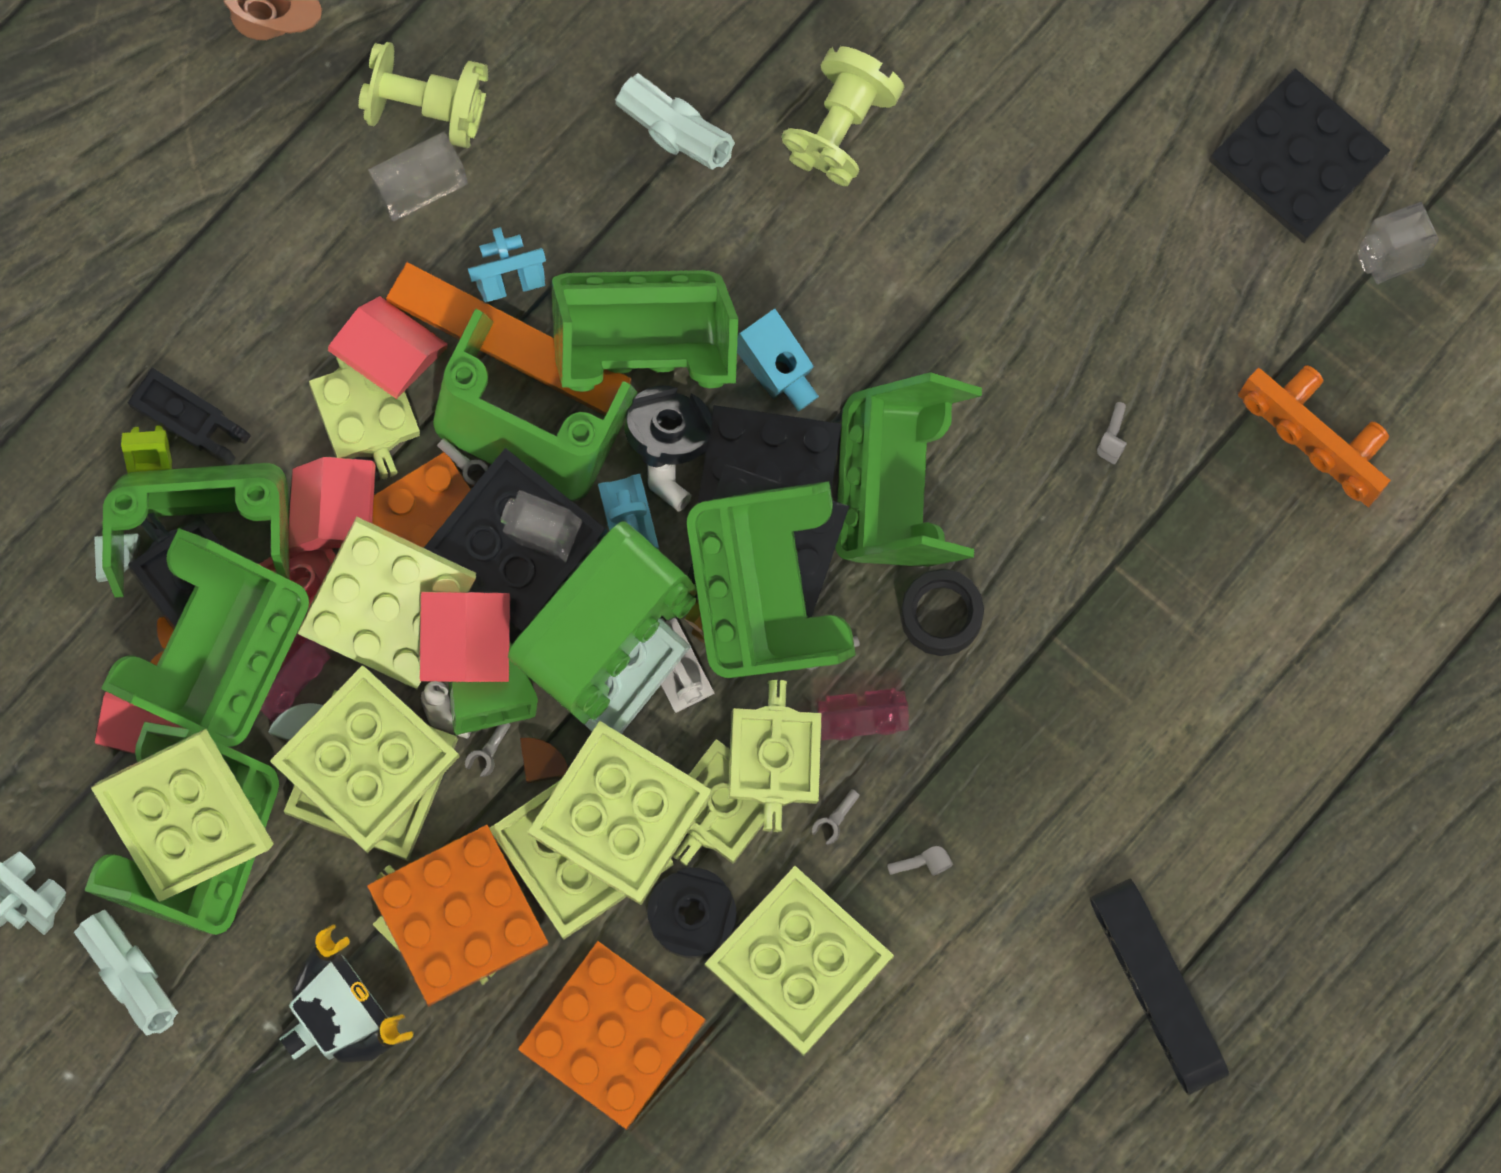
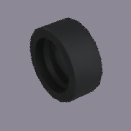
M938 569L928 571L913 580L904 593L900 617L903 631L914 646L928 654L945 656L959 653L971 645L980 632L985 609L982 595L972 580L957 571ZM932 589H952L960 594L966 602L968 610L967 622L961 631L953 636L943 638L932 636L924 631L918 622L916 614L918 602L925 593Z

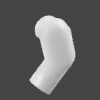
M665 464L662 467L647 465L648 486L650 490L677 511L684 509L691 499V494L676 483V465Z
M431 681L425 686L421 694V704L428 722L434 728L454 734L448 688L440 681ZM471 732L459 734L457 736L468 739Z

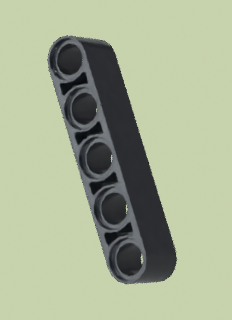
M1129 878L1090 897L1093 911L1186 1094L1191 1095L1228 1077L1229 1071L1225 1060L1133 880Z

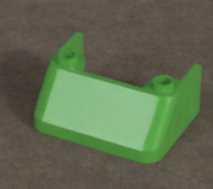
M475 309L444 372L433 418L435 432L441 439L445 438L451 445L490 464L506 448L569 500L577 501L584 498L591 490L626 420L628 409L631 407L633 399L637 396L638 392L632 385L623 381L604 420L586 412L572 414L564 421L557 436L482 400L481 397L488 384V371L486 366L476 357L494 322L485 313Z
M930 372L857 391L848 398L842 414L837 500L838 502L850 505L836 545L837 554L842 559L857 563L929 567L974 558L973 548L946 542L944 532L940 526L929 522L923 523L927 443L940 439L950 428L952 404L982 396L981 387Z
M271 463L138 471L130 472L120 477L103 504L102 568L114 597H124V530L139 526L148 517V514L153 512L156 514V517L239 511L243 517L252 521L271 520V557L276 573L289 579L288 483L282 469Z

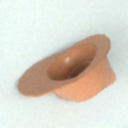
M223 0L230 10V18L235 28L241 34L255 40H269L285 33L303 32L314 27L320 21L322 8L318 0Z

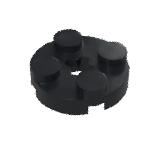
M662 385L647 388L638 393L633 399V403L627 412L624 431L629 444L637 453L642 455V459L647 465L662 467L665 464H683L705 453L712 426V417L706 404L696 395L691 393L689 398L684 394L677 393V387ZM662 420H666L669 425L677 424L678 426L675 430H667L660 425Z
M691 867L670 874L655 886L649 898L647 916L654 938L665 950L684 958H699L714 954L731 936L736 923V904L731 891L719 876L705 869ZM691 901H696L699 903V910L704 912L705 916L703 920L698 919L695 920L693 925H688L685 923V916L679 914V910L681 907H689Z

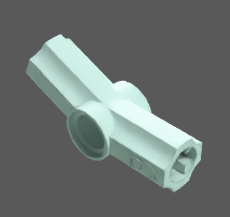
M639 73L634 77H630L622 86L619 95L615 99L616 105L645 126L650 136L666 151L674 155L681 151L712 170L716 167L723 168L732 157L731 152L735 142L731 135L705 121L695 108L680 98L673 100Z
M104 909L83 921L74 931L75 935L101 971L98 973L106 986L121 1004L124 1003L137 1026L147 1036L153 1033L161 1034L172 1026L178 1011L156 979L159 976L150 962L136 945H131L114 918Z

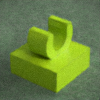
M161 425L156 426L155 431L140 432L139 427H133L130 433H122L121 447L127 473L172 469V458L167 434Z

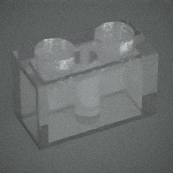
M445 131L368 169L373 186L392 222L468 184L464 166Z
M1422 201L1374 219L1360 245L1361 250L1358 251V256L1362 268L1367 274L1372 273L1376 284L1423 267L1439 241Z
M519 490L516 499L510 498L501 517V523L505 524L503 532L515 542L565 562L582 523V520L571 510Z

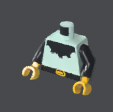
M334 924L317 934L316 946L303 962L291 991L293 1001L289 1007L300 1021V1024L279 1039L294 1060L314 1045H317L323 1055L329 1060L335 1058L341 1063L372 1061L395 1044L411 1040L413 1032L410 1031L400 1035L397 1030V1024L405 1016L401 1014L388 1018L344 956L340 953L335 957V954L346 948L350 941L347 936L337 944L332 941L331 932L336 927Z

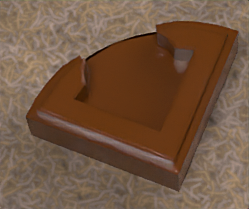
M520 738L527 783L563 778L568 770V765L562 754L554 746L536 738Z

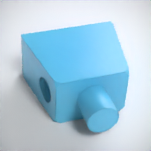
M773 309L739 333L737 340L738 355L773 399L784 392L799 412L819 397L805 378L814 366L776 309ZM781 362L786 364L789 368V373L784 374L778 371L775 363Z

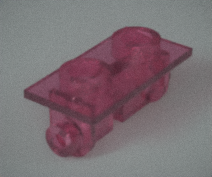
M299 634L294 638L281 665L282 669L278 672L260 709L271 722H274L277 717L291 707L294 699L311 679L321 672L323 665L330 659V656L318 643Z
M896 688L865 692L866 706L859 707L856 693L826 696V701H818V712L821 713L822 740H848L855 736L871 734L890 735L898 731L909 730L908 702H906L905 691L896 692Z

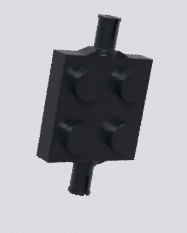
M153 512L148 514V519L146 518L140 524L153 540V543L144 554L128 563V568L174 630L195 585L178 578L169 570L167 552L178 529L168 532ZM201 516L185 527L180 528L223 546Z

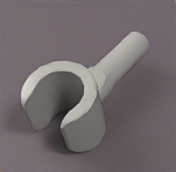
M1121 402L1115 404L1110 425L1097 449V454L1112 464H1116L1127 445L1126 442L1116 437L1126 405Z
M445 438L437 444L463 471L464 480L469 488L472 489L476 482L471 480L469 475L474 470H481L485 473L488 469L486 464L480 460L470 461Z
M509 723L498 725L482 750L473 751L467 756L465 761L466 769L471 768L478 756H483L487 761V765L480 777L488 776L493 772L495 767L493 755L511 725Z
M851 789L828 818L819 819L814 823L812 834L815 835L822 824L829 823L833 826L834 834L827 841L826 845L837 841L840 835L839 825L860 795Z
M934 846L914 858L887 865L891 875L919 868L926 864L932 876H935L952 867L953 863L945 849Z

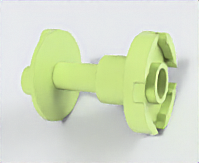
M386 42L384 45L375 43L369 60V67L374 69L370 84H363L358 104L360 109H364V120H367V124L375 126L378 123L387 99L422 107V116L450 122L449 142L451 145L469 148L471 146L470 138H475L484 108L486 93H482L478 88L479 80L488 81L487 65L468 61L459 80L431 74L428 82L392 74L394 65L393 44L390 42Z
M840 46L837 52L834 51L833 47L830 48L821 63L823 73L834 83L824 102L829 112L817 134L793 128L783 132L782 142L792 151L789 160L803 170L811 171L815 167L825 172L827 177L833 182L842 186H848L852 178L857 177L859 167L846 152L839 148V145L851 124L862 123L871 105L886 108L896 105L904 90L901 79L894 72L888 78L879 71L883 63L864 52L845 46Z

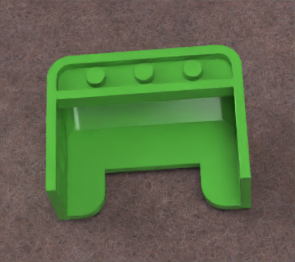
M703 270L564 273L552 279L555 362L562 388L569 387L571 390L580 392L590 391L594 389L595 385L603 381V369L613 373H627L633 368H650L656 372H670L675 367H687L690 377L698 381V384L705 388H719L726 383H736L738 316L721 275Z
M829 481L709 500L695 505L689 512L687 530L707 659L711 669L719 676L735 678L835 665L856 656L852 630L843 618L836 615L807 618L794 531L817 528L829 520L833 510Z
M622 521L607 533L517 638L509 651L508 658L534 683L585 725L590 718L595 720L601 716L610 703V699L607 697L610 688L605 684L610 676H618L626 668L631 659L629 656L631 651L639 642L645 643L655 634L660 625L658 620L661 616L666 620H671L675 617L681 619L686 616L695 605L696 598L694 596L697 594V589L685 573L626 521Z
M179 528L167 552V565L175 576L195 585V588L157 665L133 655L118 659L111 667L101 689L196 733L207 729L212 740L231 747L240 744L248 736L308 611L309 598L301 585L209 539Z
M144 722L136 744V760L139 762L196 734V732L184 728ZM214 741L262 825L266 828L279 789V779L276 771L265 763ZM107 854L99 858L94 864L85 891L134 911L201 932L217 935L225 932L233 923L255 857L159 902L134 859L132 861L119 855Z

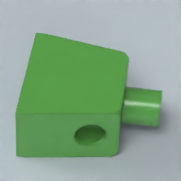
M509 642V651H510L512 645H511V643ZM510 660L509 682H448L454 735L536 716L537 694L528 676Z

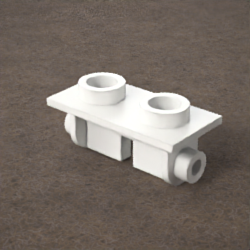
M676 617L665 622L689 644ZM692 648L687 651L661 684L675 713L715 694Z

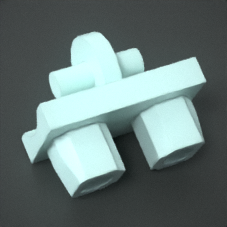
M17 852L3 863L0 862V927L8 921L15 928L20 929L28 921L45 935L53 927L55 913L64 903L66 891L54 880L50 879L36 891L25 884L35 874L36 867L21 852Z

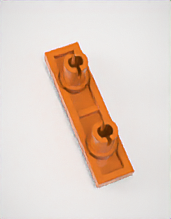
M1308 365L1304 366L1283 388L1263 370L1258 368L1247 379L1238 394L1244 400L1247 409L1253 414L1266 419L1276 428L1277 433L1284 441L1296 445L1309 456L1311 463L1318 470L1330 474L1337 480L1349 497L1356 501H1361L1369 508L1391 481L1369 462L1389 439L1387 431L1378 423L1370 422L1348 444L1303 405L1323 383V378L1317 370Z

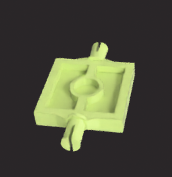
M336 357L340 368L331 374L309 381L310 389L336 458L344 459L373 456L380 478H388L384 462L390 477H393L398 471L395 468L389 451L401 442L420 436V430L406 393L404 391L395 399Z
M769 680L768 706L756 710L733 708L731 711L728 799L753 800L765 805L763 831L770 832L772 830L773 819V832H781L782 806L793 802L816 804L819 801L821 713L798 712L786 707L787 681H779L777 697V680Z
M717 739L689 774L690 777L710 788L712 795L687 832L686 838L673 854V857L676 860L680 859V863L685 866L688 865L701 846L717 851L734 864L764 824L765 805L753 800L728 799L730 749Z

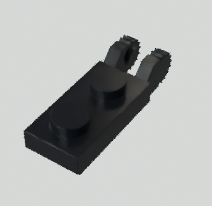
M154 368L150 369L127 402L134 410L161 425L198 450L204 449L227 465H232L236 457L229 449L210 439L217 427L235 441L242 442L243 444H246L251 437L250 433L226 418L223 411Z

